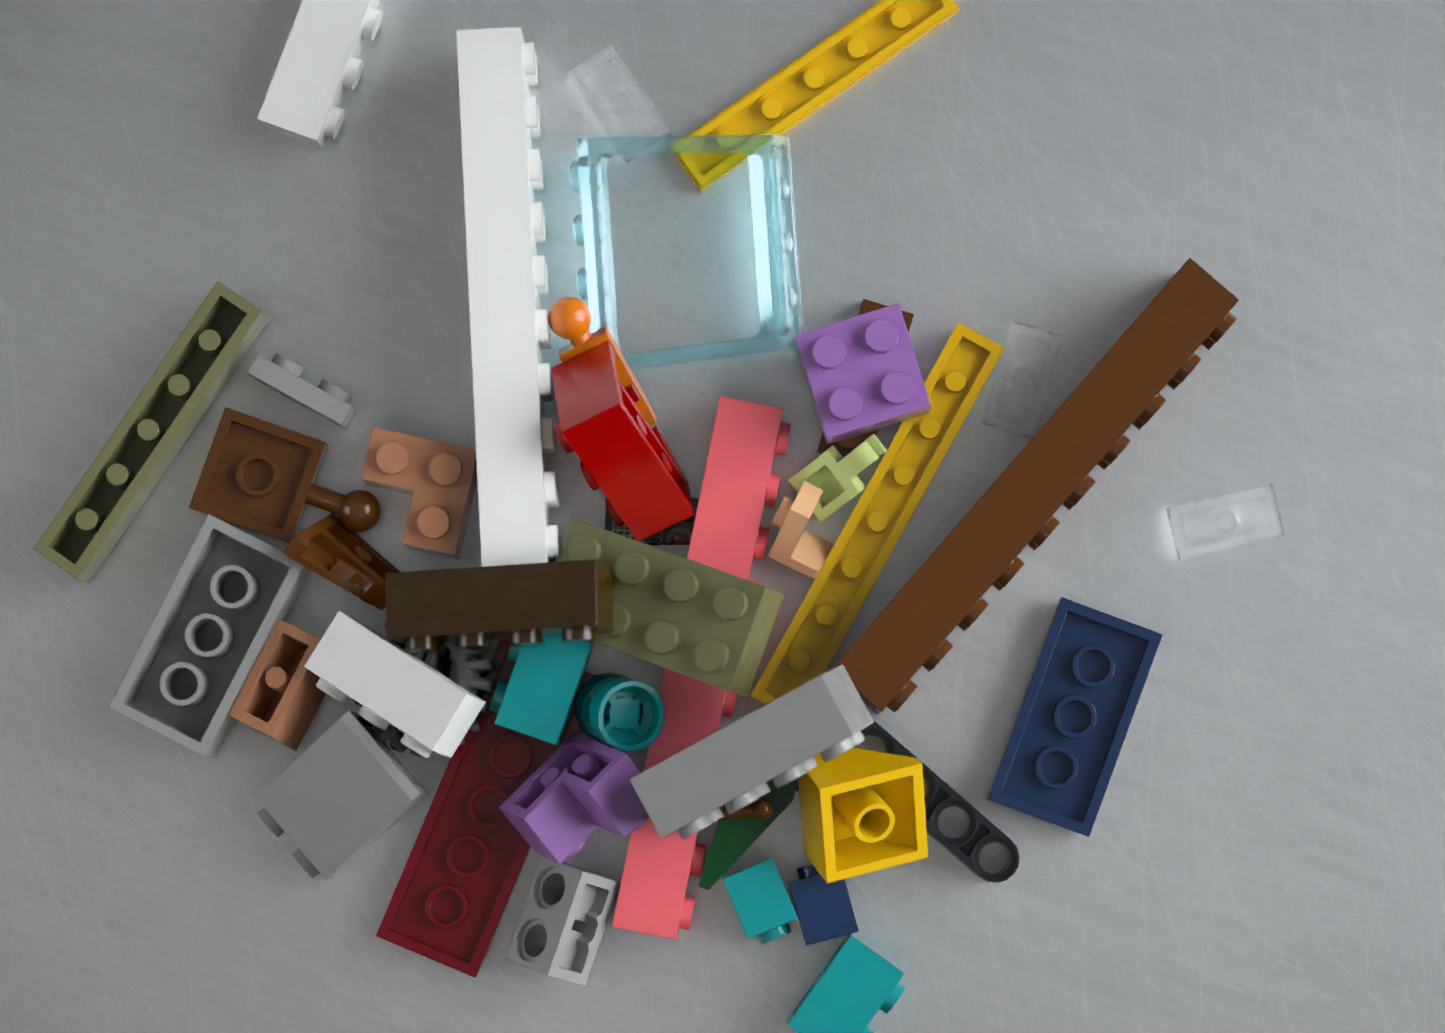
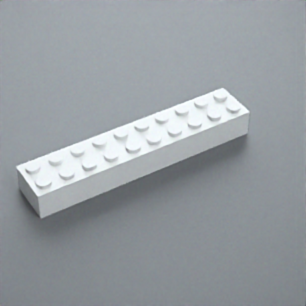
M521 27L456 30L481 565L484 567L554 562L556 557H559L561 531L558 529V525H550V508H559L558 476L555 475V471H548L547 455L557 454V444L554 430L555 422H553L552 417H545L544 402L554 401V384L550 363H542V349L551 348V328L548 322L547 309H540L539 296H549V282L544 255L537 256L536 244L546 243L545 212L542 210V202H534V191L544 190L542 158H540L539 149H532L531 138H541L540 108L537 106V96H529V86L538 85L537 54L535 53L534 42L525 43Z

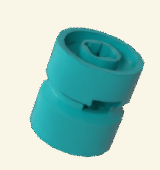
M611 672L597 674L587 680L579 690L574 705L576 721L584 733L594 740L625 751L640 750L653 743L662 731L665 720L664 704L657 691L646 683Z

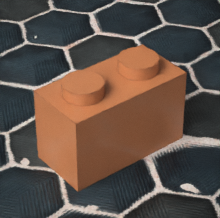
M278 619L228 716L253 731L297 751L326 695L325 692L316 687L320 677L304 667L321 638Z

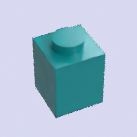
M772 857L722 878L748 939L758 935L761 943L765 944L792 932L788 922L798 917Z

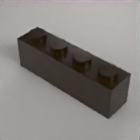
M597 559L386 573V638L405 645V652L408 653L437 652L438 643L457 642V649L484 650L490 648V640L509 639L510 646L534 647L543 645V637L562 636L563 643L584 644L595 642V633L613 632L612 567Z

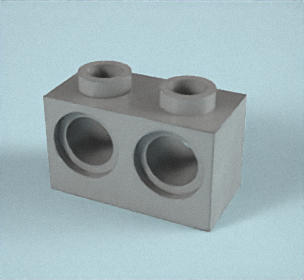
M540 856L506 959L544 975L586 986L620 882L564 862L559 864L544 856Z

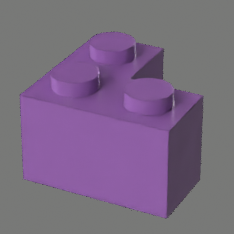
M575 732L499 807L534 852L559 864L566 858L578 853L584 846L586 838L598 826L625 838L630 832L641 827L649 817L629 780L641 772L628 755Z

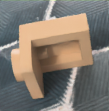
M804 481L795 500L785 495L771 525L780 528V531L769 551L768 557L782 563L786 568L794 572H801L811 578H817L832 544L805 530L824 490Z

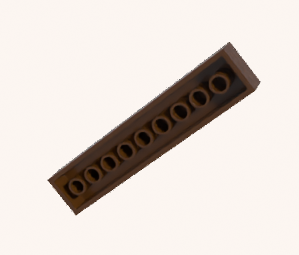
M1191 258L1184 263L834 665L832 669L842 664L844 665L861 699L876 714L881 713L886 707L895 712L903 705L918 687L910 680L921 666L928 672L935 668L954 646L946 637L956 626L965 631L976 621L989 605L981 598L992 585L1000 591L1025 564L1017 557L1025 546L1028 545L1035 551L1060 524L1052 516L1058 508L1063 505L1070 510L1081 500L1096 482L1088 475L1096 465L1105 470L1113 463L1131 442L1124 435V432L1131 424L1140 430L1166 402V399L1159 394L1164 386L1167 384L1175 390L1202 360L1194 353L1197 348L1202 344L1209 350L1237 320L1230 313V310L1237 304L1239 299Z

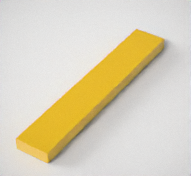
M880 0L671 146L670 152L700 193L704 192L959 12L958 6L953 0Z

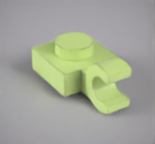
M875 434L871 435L844 457L832 445L794 474L788 481L797 493L804 481L824 490L813 511L817 519L822 522L866 488L857 474L875 462L887 449Z

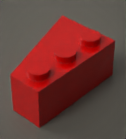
M607 340L551 368L559 415V423L554 425V430L565 452L570 454L575 451L581 460L580 468L590 488L593 491L600 488L606 496L605 503L615 524L618 527L626 525L636 541H641L695 514L686 477L657 426L651 428L635 405V402L640 400V396L633 383L623 387L618 380L614 360L616 353Z

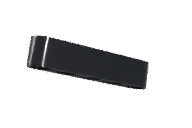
M874 721V723L861 730L863 737L875 736L881 739L885 745L886 753L917 758L877 722ZM922 762L923 778L927 785L926 793L924 794L927 834L975 876L984 881L998 883L1006 881L1013 876L1019 866L1020 859L1018 848L1014 842ZM951 806L961 809L967 818V827L964 833L956 838L946 837L938 827L940 813ZM997 842L1006 849L1008 860L1004 869L998 873L991 874L984 871L980 866L979 853L986 844Z

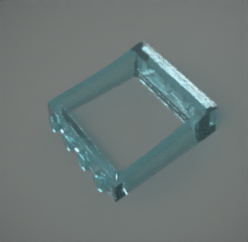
M777 134L577 138L579 161H573L570 165V183L575 193H581L582 214L575 216L573 232L577 245L585 246L586 267L578 270L577 288L580 297L583 300L588 299L591 313V324L588 329L590 333L607 326L619 347L606 167L608 160L616 155L745 153L749 160L760 321L758 334L751 338L624 353L621 349L620 351L630 369L634 370L797 349L795 335L803 333L790 137Z

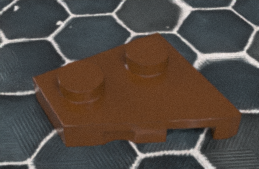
M333 513L295 535L283 550L287 557L380 610L386 608V573L400 572L358 534L344 527L340 519Z

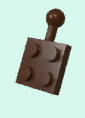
M225 407L189 505V508L206 515L210 514L220 520L286 543H290L296 535L307 504L337 514L343 526L353 532H365L372 529L379 521L381 514L377 498L368 491L354 490L344 495L314 484L328 446L326 442Z

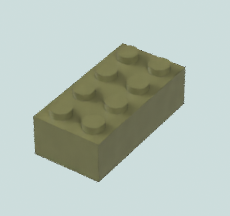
M570 518L559 548V557H556L555 562L597 559L612 567L613 632L595 633V642L726 691L748 697L785 594L586 522Z

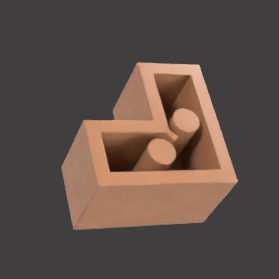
M373 427L361 480L370 486L413 495L402 544L409 549L460 559L477 483L476 449Z

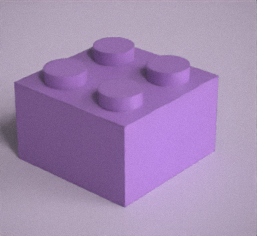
M899 303L795 335V345L827 445L929 414L931 403Z

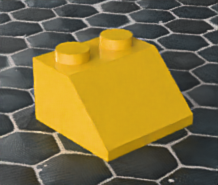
M851 748L827 762L824 761L820 753L813 756L818 766L798 777L803 850L806 857L826 883L928 858L922 762L918 758Z

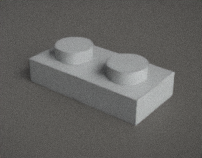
M276 353L272 361L259 354L256 356L247 372L251 377L341 428L348 429L357 413L351 405L346 403L350 396L348 392L324 379L321 380L318 387L300 378L304 368Z

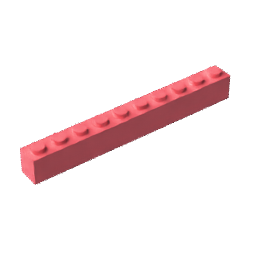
M720 396L687 559L759 584L760 581L749 578L753 558L764 560L770 528L760 526L764 506L775 507L781 476L771 474L774 454L785 455L791 428L790 423L781 422L783 408ZM664 668L659 696L664 704L665 720L662 731L654 742L649 744L644 771L719 731L721 716L732 718L737 694ZM650 817L641 827L631 832L612 927L675 940L679 928L689 930L695 898L685 896L689 875L700 877L706 845L696 843L698 832L683 840L678 831L661 839Z

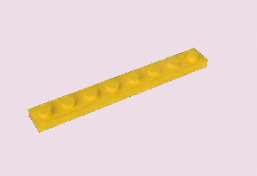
M960 322L957 323L924 382L931 403L929 414L902 422L750 697L767 705L825 673L1005 347Z

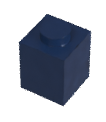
M813 864L797 868L799 879L788 881L805 945L808 946L859 932L845 879L826 883Z

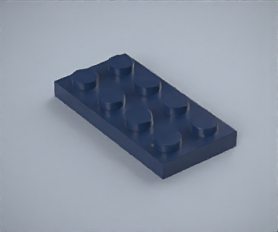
M1061 597L986 799L1089 837L1163 634Z

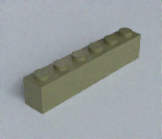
M219 281L215 283L33 550L76 579L86 583L91 582L269 322L270 318L261 309Z

